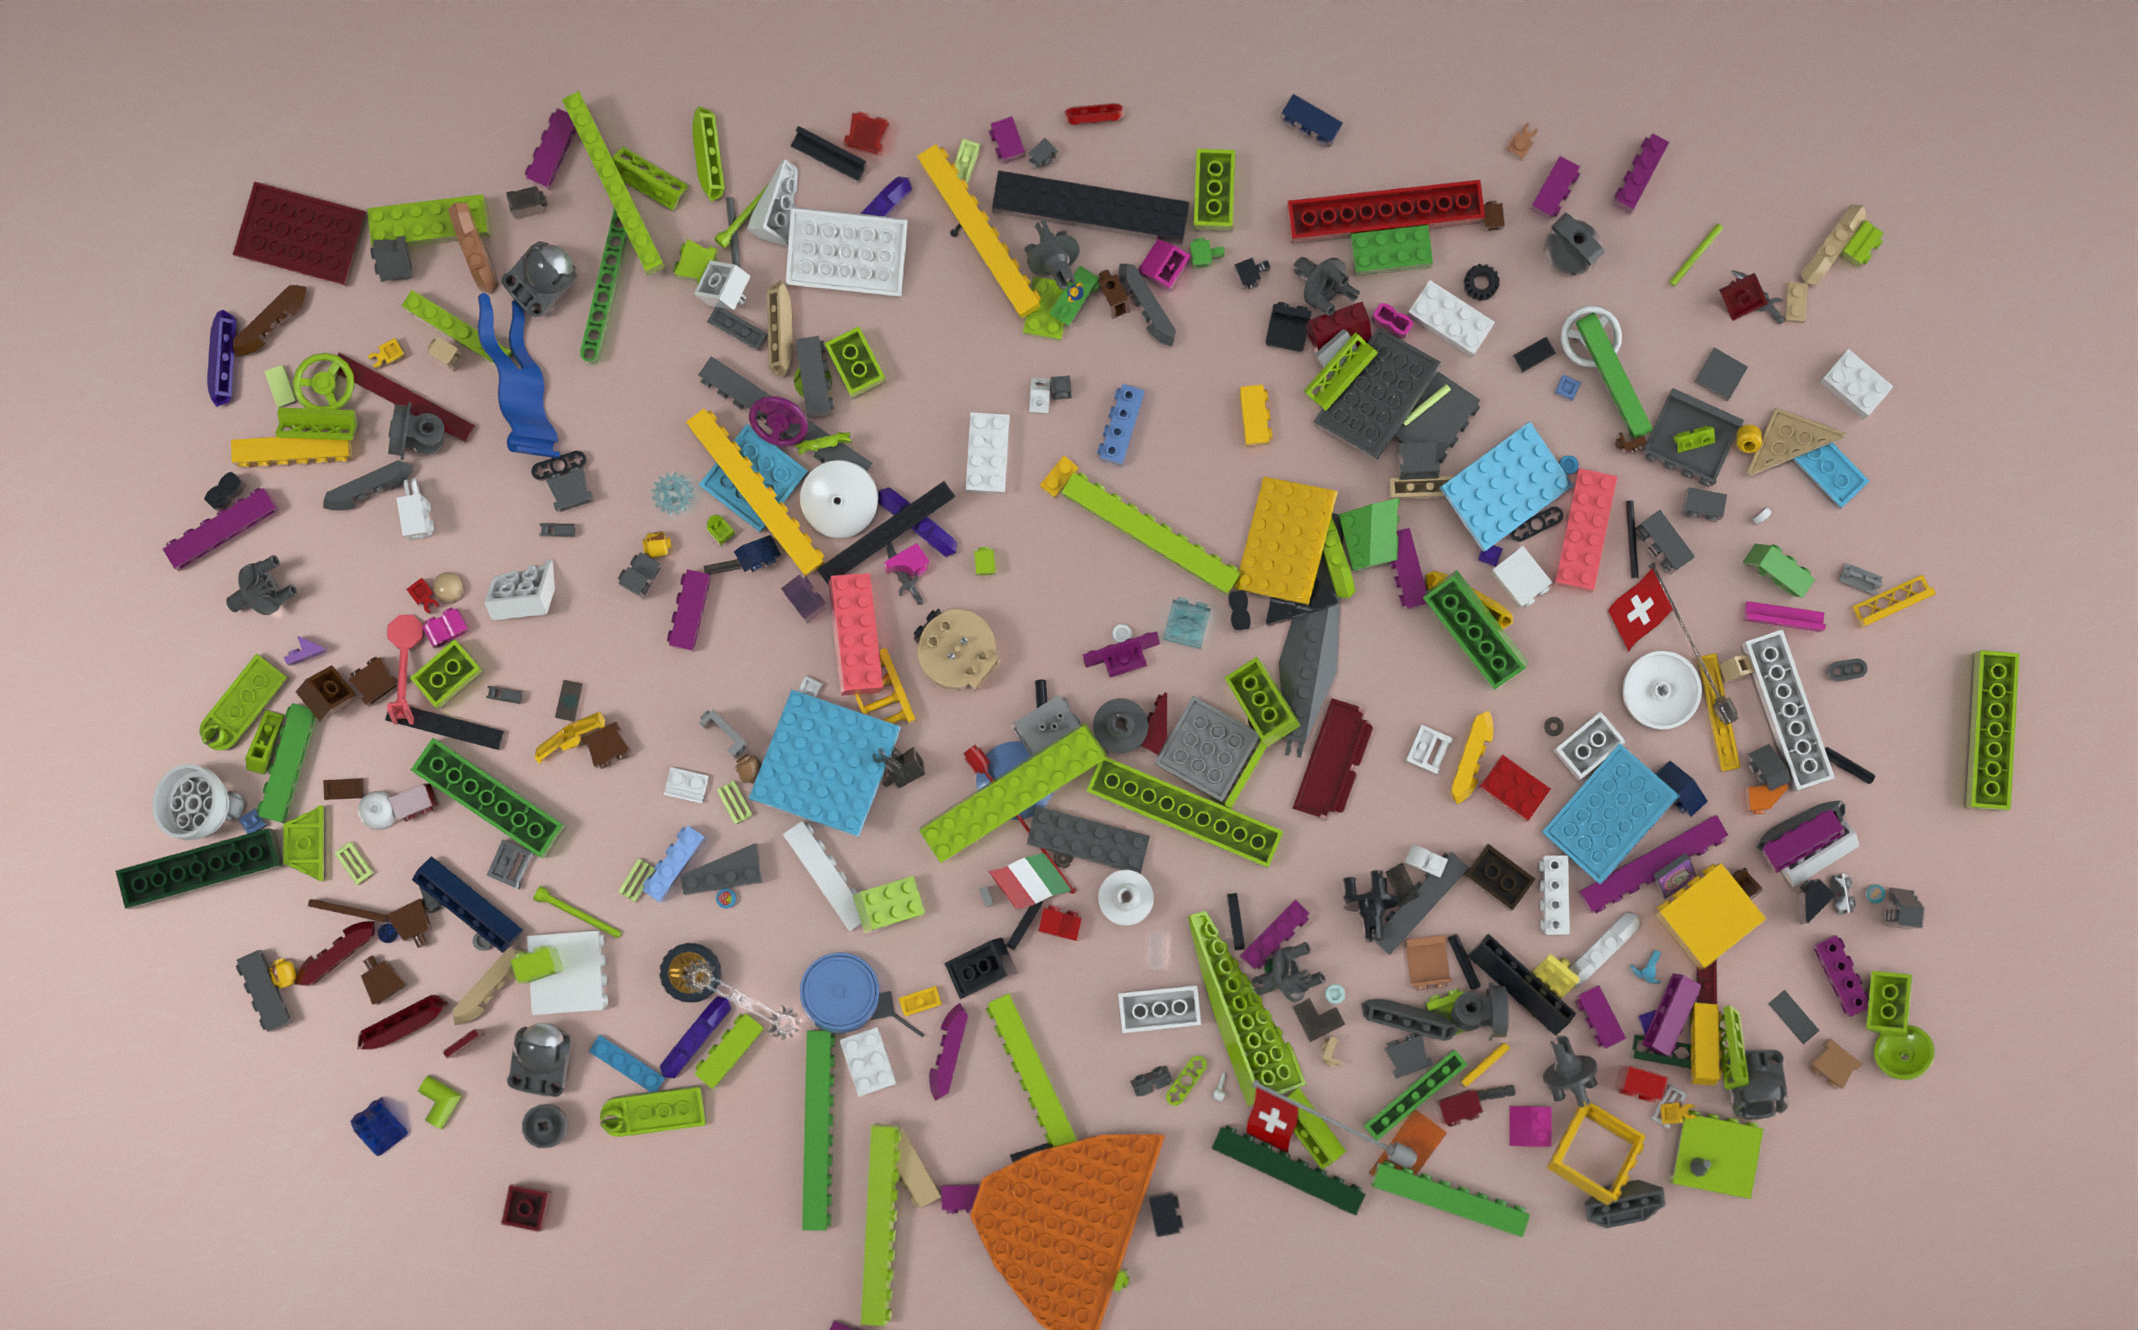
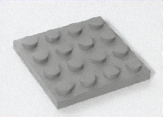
M1193 696L1154 764L1223 803L1260 737L1252 728Z

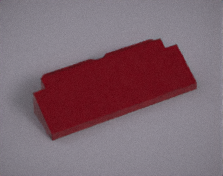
M1331 698L1293 805L1294 810L1327 821L1330 812L1338 815L1345 811L1357 778V774L1354 772L1355 766L1362 764L1374 730L1370 722L1363 720L1366 712L1364 709Z

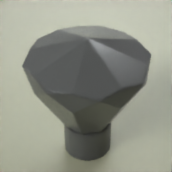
M1700 1157L1693 1158L1690 1163L1691 1172L1696 1176H1704L1711 1166L1710 1161Z

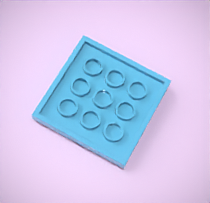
M748 424L745 425L733 440L741 448L739 451L740 455L743 458L747 456L753 464L751 469L755 473L758 471L765 479L762 482L765 487L768 488L770 486L777 496L774 498L778 503L783 502L784 504L808 473L804 467L778 447L761 439ZM715 463L699 483V486L761 533L766 527L720 466Z

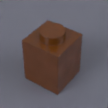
M1497 201L1486 202V205H1484L1485 219L1482 222L1483 232L1503 230L1505 226L1503 204L1497 203Z

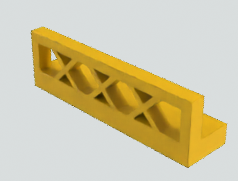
M1922 574L1852 606V609L1861 628L1929 598L1935 595L1936 592L1933 587H1929ZM1920 580L1925 591L1920 593L1911 591L1914 582ZM1899 589L1907 592L1903 601L1894 599L1895 593ZM1881 597L1889 600L1888 606L1885 609L1876 607L1878 599ZM1864 605L1872 608L1870 615L1862 618L1858 608Z

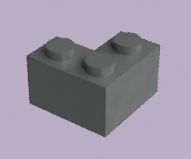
M640 552L638 556L635 555L631 560L630 565L632 567H627L626 570L623 569L618 577V580H620L618 584L625 590L644 599L662 565Z

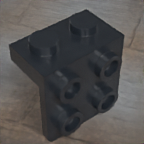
M1284 302L1273 304L1266 345L1302 352L1307 335L1305 324L1310 320L1312 311H1309L1304 306L1289 307V304Z

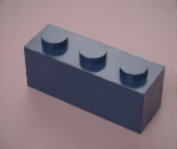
M1295 94L1291 96L1280 117L1283 119V123L1290 127L1294 125L1305 136L1311 135L1322 146H1331L1343 125V122Z

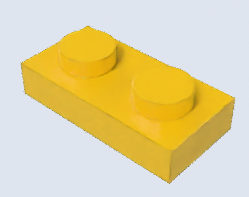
M1063 456L1039 486L1055 498L1079 467Z
M936 986L898 998L904 1017L942 1005Z

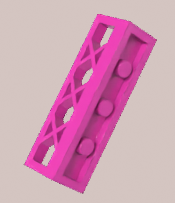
M1747 601L1745 604L1743 621L1814 632H1822L1826 628V624H1823L1825 612Z

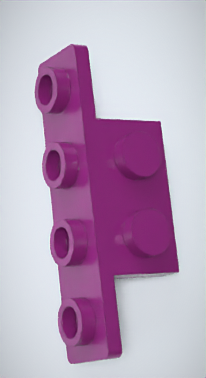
M1149 632L1143 636L1130 638L1118 644H1111L1099 650H1091L1082 655L1085 667L1104 662L1110 678L1145 667L1147 664L1142 650L1159 645V637L1157 632Z

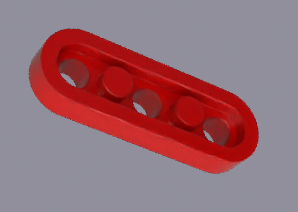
M1117 103L1071 107L1065 111V120L1072 125L1088 122L1098 123L1099 121H1117L1123 116V107Z

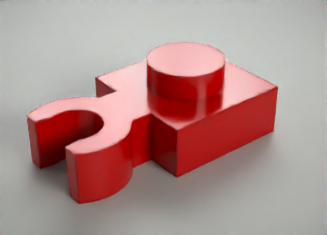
M420 578L406 589L417 605L424 603V610L428 614L432 613L429 610L430 604H435L437 608L440 607L436 600L430 598L434 595V592L423 578Z

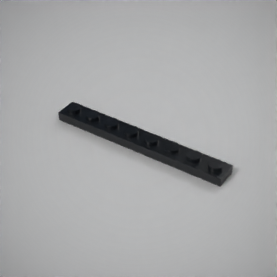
M945 480L824 563L817 569L827 584L831 576L844 575L955 498V494Z

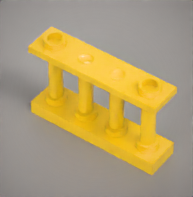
M887 648L879 650L881 667H886L888 673L882 677L883 685L893 684L895 691L892 692V695L865 706L859 696L861 694H856L855 697L861 712L867 715V713L896 701V703H901L903 709L899 710V713L882 720L892 724L900 720H908L909 724L916 722Z

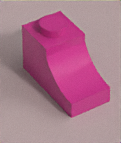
M916 543L885 561L883 569L886 574L902 571L910 574L911 577L915 575L921 576L928 570L930 561Z

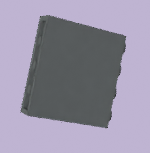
M1438 371L1412 411L1447 384L1451 391L1406 427L1402 424L1394 436L1402 442L1411 441L1419 443L1425 440L1437 442L1435 463L1439 462L1442 464L1448 455L1445 453L1449 446L1453 448L1459 438L1456 437L1458 432H1464L1470 422L1467 421L1469 416H1475L1480 409L1478 405L1480 399Z
M1672 388L1642 454L1645 455V459L1651 462L1658 461L1663 463V467L1672 471L1676 469L1681 471V475L1691 479L1694 477L1704 486H1713L1717 482L1718 474L1737 431L1742 426L1744 420ZM1705 425L1714 427L1715 443L1678 453L1677 443L1675 444L1673 439L1676 433L1686 431L1693 433V429L1704 427Z

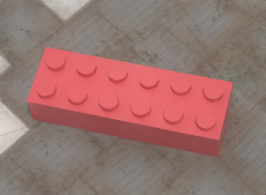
M1581 468L1576 471L1553 585L1590 593L1594 591L1617 476Z
M870 573L831 576L828 585L841 696L880 693L883 688Z

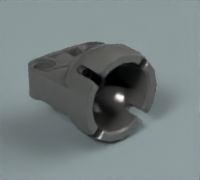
M1564 213L1551 226L1552 229L1546 237V258L1551 266L1561 274H1584L1592 269L1598 259L1605 253L1601 246L1600 237L1595 229L1585 221L1575 220L1568 213ZM1576 235L1582 237L1583 243H1576L1573 237Z
M1777 1050L1745 1051L1749 1084L1729 1090L1734 1114L1744 1119H1764L1775 1116L1776 1112H1784L1788 1108L1789 1099L1782 1053ZM1769 1060H1775L1778 1064H1772ZM1731 1076L1730 1083L1735 1082Z

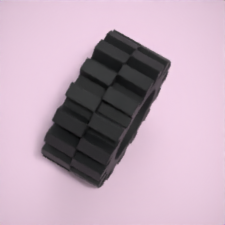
M1488 264L1474 265L1468 270L1463 285H1465L1464 290L1468 292L1467 295H1471L1472 299H1478V301H1482V299L1488 300L1494 296L1500 284V278L1497 276L1498 272L1494 271L1492 266L1488 267ZM1483 275L1488 278L1489 286L1486 289H1478L1475 286L1474 279L1477 276Z

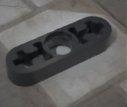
M573 451L560 455L559 458H551L534 464L531 473L536 480L545 481L550 479L552 475L559 473L563 475L569 473V470L573 468H584L587 464V457L581 451ZM576 455L580 458L583 457L579 465L576 462L570 463L571 468H569L568 462L565 460V458H568L569 461L575 460ZM556 461L564 462L565 467L562 471L554 469ZM550 463V469L552 470L553 474H550L549 470L543 472L542 477H540L539 474H536V472H538L539 467H541L542 469H547V464Z
M1554 506L1532 516L1517 527L1519 530H1523L1526 528L1524 524L1527 523L1529 531L1522 534L1523 538H1520V536H1515L1517 530H1513L1510 533L1512 540L1523 542L1559 524L1563 519V511L1559 507ZM1551 511L1558 513L1557 521L1554 518L1547 521L1549 525L1546 526V521L1541 515H1545V518L1551 515ZM1532 520H1540L1542 528L1539 530L1533 529L1531 526Z
M1237 893L1227 894L1235 951L1244 950L1245 945Z
M1043 901L1029 906L1006 944L1008 948L1015 951L1041 908Z

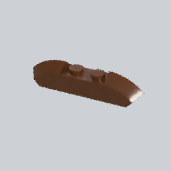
M289 285L233 339L235 356H243L257 351L265 345L263 339L269 338L274 333L273 329L278 324H283L288 319L289 314L294 317L304 302L306 287Z

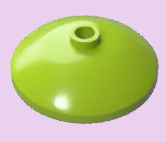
M1908 1025L1907 1037L1881 1034L1875 1043L1874 1057L1880 1070L1887 1076L1898 1080H1911L1920 1077L1929 1070L1934 1061L1935 1048L1932 1039L1924 1030ZM1904 1056L1909 1057L1907 1060L1902 1059Z

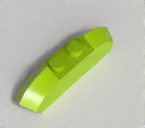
M698 106L692 122L697 174L703 191L712 202L721 197L724 192L715 114L711 110Z
M1331 517L1322 555L1336 596L1350 598L1356 592L1355 585L1335 523Z

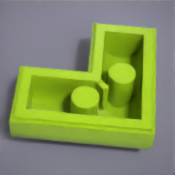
M430 1075L426 1076L418 1089V1093L435 1102L425 1121L439 1129H443L461 1099L462 1094Z

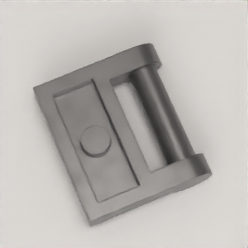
M502 839L487 876L520 890L521 880L531 858L533 859L535 854ZM521 853L524 857L514 879L511 880L508 878L518 854Z

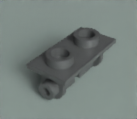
M1165 1065L1163 1067H1156L1152 1072L1145 1075H1138L1130 1082L1136 1096L1141 1095L1143 1097L1154 1091L1151 1085L1155 1084L1158 1090L1170 1085L1173 1079Z

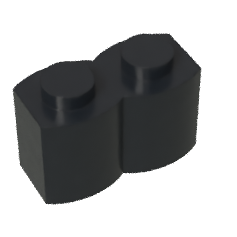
M229 472L220 479L218 486L211 488L206 493L204 500L219 512L227 508L231 504L232 499L244 491L246 483L235 473Z
M1244 590L1230 592L1228 596V608L1232 613L1230 625L1234 633L1248 631L1251 624L1249 612L1246 610L1248 607V597Z

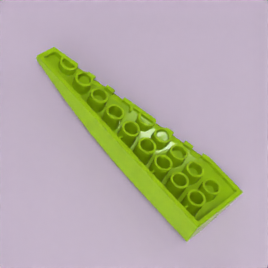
M1202 911L1188 916L1208 997L1247 1106L1253 1105L1255 1101L1256 1088L1252 1087L1254 1080L1280 1094L1305 1086L1306 1082L1292 1046L1289 1042H1284L1281 1036L1283 1032L1280 1027H1276L1271 1019L1273 1016L1262 1005V999L1255 993V988L1247 975L1241 972L1238 967L1240 964L1229 953L1228 945L1219 937V931L1207 912Z

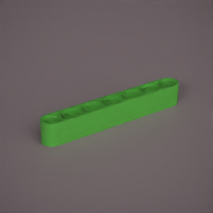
M1592 312L1577 320L1576 326L1633 439L1649 433L1653 430L1651 423L1597 315Z

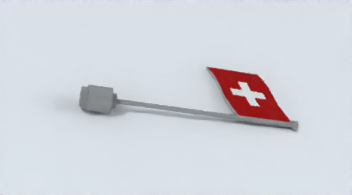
M1254 1080L1252 1083V1087L1256 1088L1255 1101L1247 1121V1134L1288 1154L1290 1139L1297 1123L1298 1109L1301 1108L1386 1149L1388 1160L1402 1167L1411 1168L1417 1159V1153L1413 1149L1399 1142L1391 1143L1387 1146L1259 1084L1257 1080Z

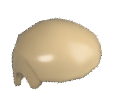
M444 572L438 575L433 582L434 593L438 600L444 604H453L459 601L464 593L462 581L454 573Z

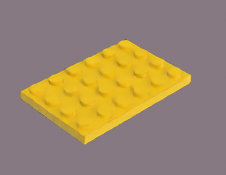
M1263 476L1238 572L1240 576L1236 581L1234 589L1309 605L1338 492L1336 490Z

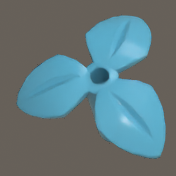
M1654 950L1647 966L1642 971L1632 964L1630 965L1633 973L1638 978H1645L1646 982L1652 984L1661 983V981L1654 979L1656 975L1655 966L1661 956V952Z

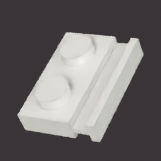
M670 767L664 795L703 804L709 776Z

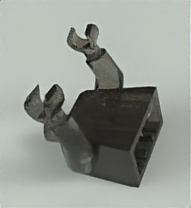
M894 747L889 758L885 756V751L882 748L878 750L882 756L881 758H877L875 753H873V760L875 762H883L888 767V773L882 776L881 779L886 788L893 783L898 788H901L925 775V763L914 747L903 754Z

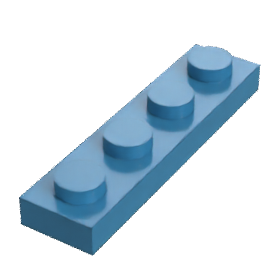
M601 1035L598 1036L588 1051L649 1092L658 1091L666 1079Z

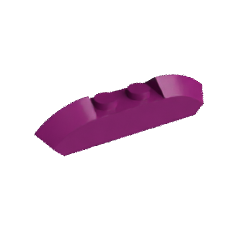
M961 1003L950 1010L940 1030L947 1031V1035L943 1034L940 1046H943L942 1054L937 1055L935 1065L939 1066L938 1070L930 1068L929 1073L930 1090L935 1101L948 1094L968 1019V1015Z

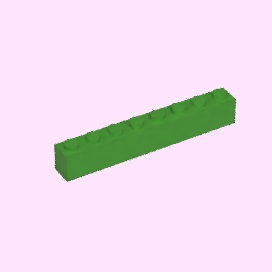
M1385 1160L1383 1164L1377 1163L1370 1184L1375 1188L1520 1237L1524 1235L1530 1214L1525 1212L1526 1208L1515 1205L1512 1208L1506 1206V1201L1497 1198L1494 1202L1489 1200V1196L1477 1192V1195L1469 1193L1470 1189L1459 1186L1456 1189L1450 1187V1182L1441 1179L1439 1183L1432 1181V1176L1421 1173V1176L1413 1174L1414 1170L1402 1167V1170L1394 1168V1163Z

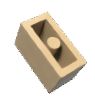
M439 336L436 340L433 339L428 346L430 356L451 371L455 370L464 356L456 347Z

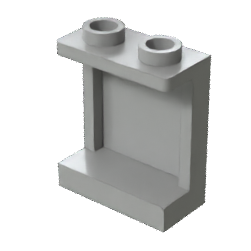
M707 710L700 717L702 721L699 724L706 729L712 722H715L735 742L727 750L735 759L749 746L714 710L711 712Z

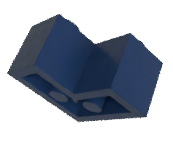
M1669 761L1656 773L1661 780L1680 795L1674 801L1676 803L1675 807L1680 813L1683 814L1685 812L1692 817L1708 802L1695 780L1672 761Z

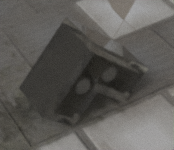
M1310 998L1291 1007L1308 1042H1312L1345 1025L1337 1007H1333L1318 1015Z

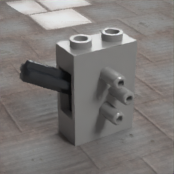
M1043 679L1035 680L1036 709L1014 722L1011 726L1030 756L1080 724L1078 717L1069 710V703L1064 697L1061 698L1058 695L1047 702L1046 680Z

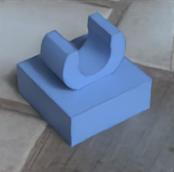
M253 809L238 819L247 834L259 831L267 826L262 817L258 816L259 812H257V809Z

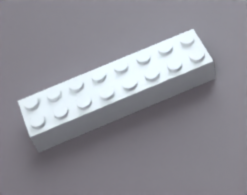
M1783 629L1742 643L1744 653L1749 655L1755 671L1752 673L1782 761L1788 768L1793 792L1834 779L1830 762Z

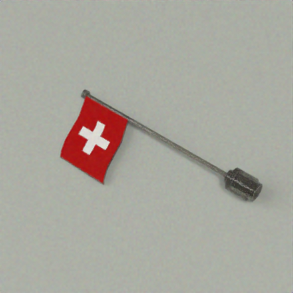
M1656 563L1648 565L1651 570L1638 584L1620 596L1608 610L1628 652L1642 637L1659 626L1673 610L1717 697L1714 700L1715 704L1712 706L1720 722H1723L1724 726L1737 721L1739 719L1737 716L1738 712L1731 698H1726L1725 695L1720 696L1656 569Z

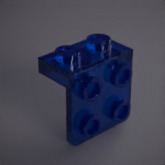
M383 1097L371 1102L368 1108L357 1113L350 1121L354 1132L376 1156L382 1155L408 1134L407 1129L389 1110L388 1104Z

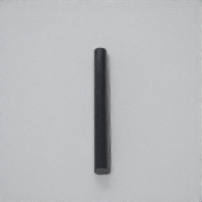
M1628 500L1626 501L1630 571L1631 579L1639 578L1634 501Z

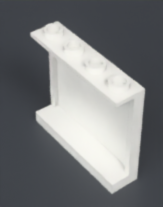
M600 931L527 936L529 953H533L534 948L543 945L557 948L564 969L563 972L530 982L532 1015L605 1010V1006H608V994H604V986H607V976L603 974L606 958L605 954H602L601 948L605 945L604 935H601Z

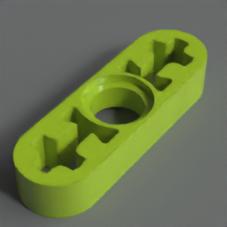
M1193 1056L1167 1091L1166 1100L1170 1105H1180L1205 1071L1207 1062L1202 1056ZM1201 1059L1203 1068L1196 1069L1194 1073L1198 1075L1195 1078L1192 1073L1186 1070L1188 1067L1192 1070L1194 1067L1192 1062ZM1183 1075H1189L1192 1078L1190 1086L1186 1087L1181 1084L1180 1080ZM1176 1084L1182 1089L1187 1090L1185 1094L1182 1091L1179 1093V1101H1170L1172 1098L1170 1093H1176L1178 1088H1175Z

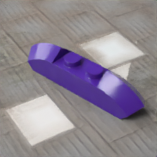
M896 177L860 214L888 217L911 192L912 187L909 178Z
M223 309L215 315L209 342L207 386L210 398L216 407L228 403L232 396L233 339L236 333V319L232 314Z
M890 487L878 490V504L892 515H895L911 504ZM926 517L910 528V530L944 557L956 553L958 542L930 518Z
M716 996L660 1065L663 1077L675 1079L728 1015L732 1008L727 998Z

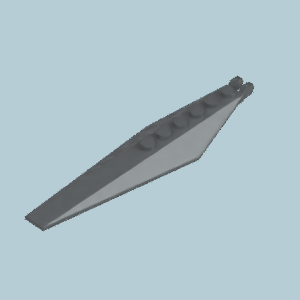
M1332 513V518L1343 547L1344 533L1339 514ZM1321 555L1316 577L1336 597L1339 604L1293 618L1279 660L1282 695L1301 724L1300 727L1286 735L1285 755L1289 756L1291 753L1292 741L1298 742L1299 746L1296 754L1299 758L1302 757L1303 746L1337 673L1341 598L1335 594L1323 555Z

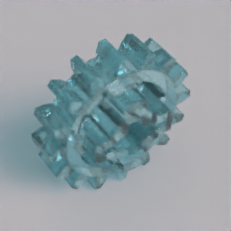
M674 472L673 477L666 473L665 479L659 476L660 483L654 482L657 488L651 489V492L656 495L651 498L653 501H658L655 504L656 507L662 506L660 510L662 513L668 510L669 515L672 514V511L679 515V509L686 511L685 505L691 506L688 500L694 498L690 494L694 489L693 487H688L691 483L689 480L684 482V475L678 478L676 472ZM674 481L671 485H665L668 482ZM682 485L685 488V496L681 494ZM666 490L671 491V492H673V491L675 490L676 494H677L680 498H678L677 496H676V497H675V496H671V498H670V495L668 494V492H667ZM660 491L663 492L665 496L663 502L660 499ZM680 502L679 505L671 506L672 503Z

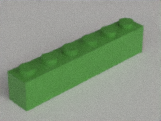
M294 703L286 710L285 717L287 721L280 730V737L282 738L280 744H277L275 747L274 755L276 758L269 767L268 774H270V778L263 787L265 795L257 808L259 817L280 823H285L316 720L315 715L308 707Z
M1452 1049L1362 1126L1374 1140L1378 1141L1465 1068L1467 1063L1456 1050Z

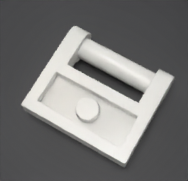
M1421 725L1406 761L1438 775L1440 764L1449 744H1452L1453 738ZM1439 739L1442 741L1432 765L1427 763L1436 740Z

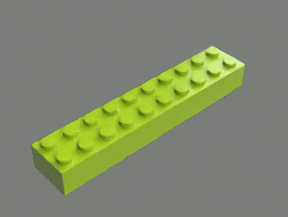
M1086 722L926 822L920 827L919 832L939 862L942 863L1106 759L1107 754Z
M1108 757L1098 763L1086 791L1088 794L1267 869L1284 832Z

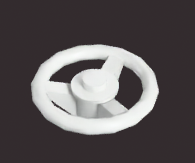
M1585 306L1576 309L1567 317L1562 327L1561 342L1564 352L1573 362L1583 367L1595 368L1597 366L1594 360L1578 356L1570 346L1569 338L1578 339L1581 345L1587 347L1580 332L1570 330L1573 322L1580 316L1594 312L1601 315L1602 317L1599 321L1603 328L1608 321L1612 325L1614 331L1612 347L1616 354L1621 346L1622 331L1618 320L1610 311L1600 306Z

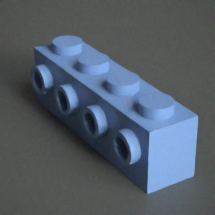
M1122 384L1121 389L1117 388L1114 397L1117 403L1115 407L1112 406L1108 417L1112 419L1110 425L1105 426L1103 436H1106L1104 444L1100 443L1097 452L1100 455V461L1122 467L1145 390Z

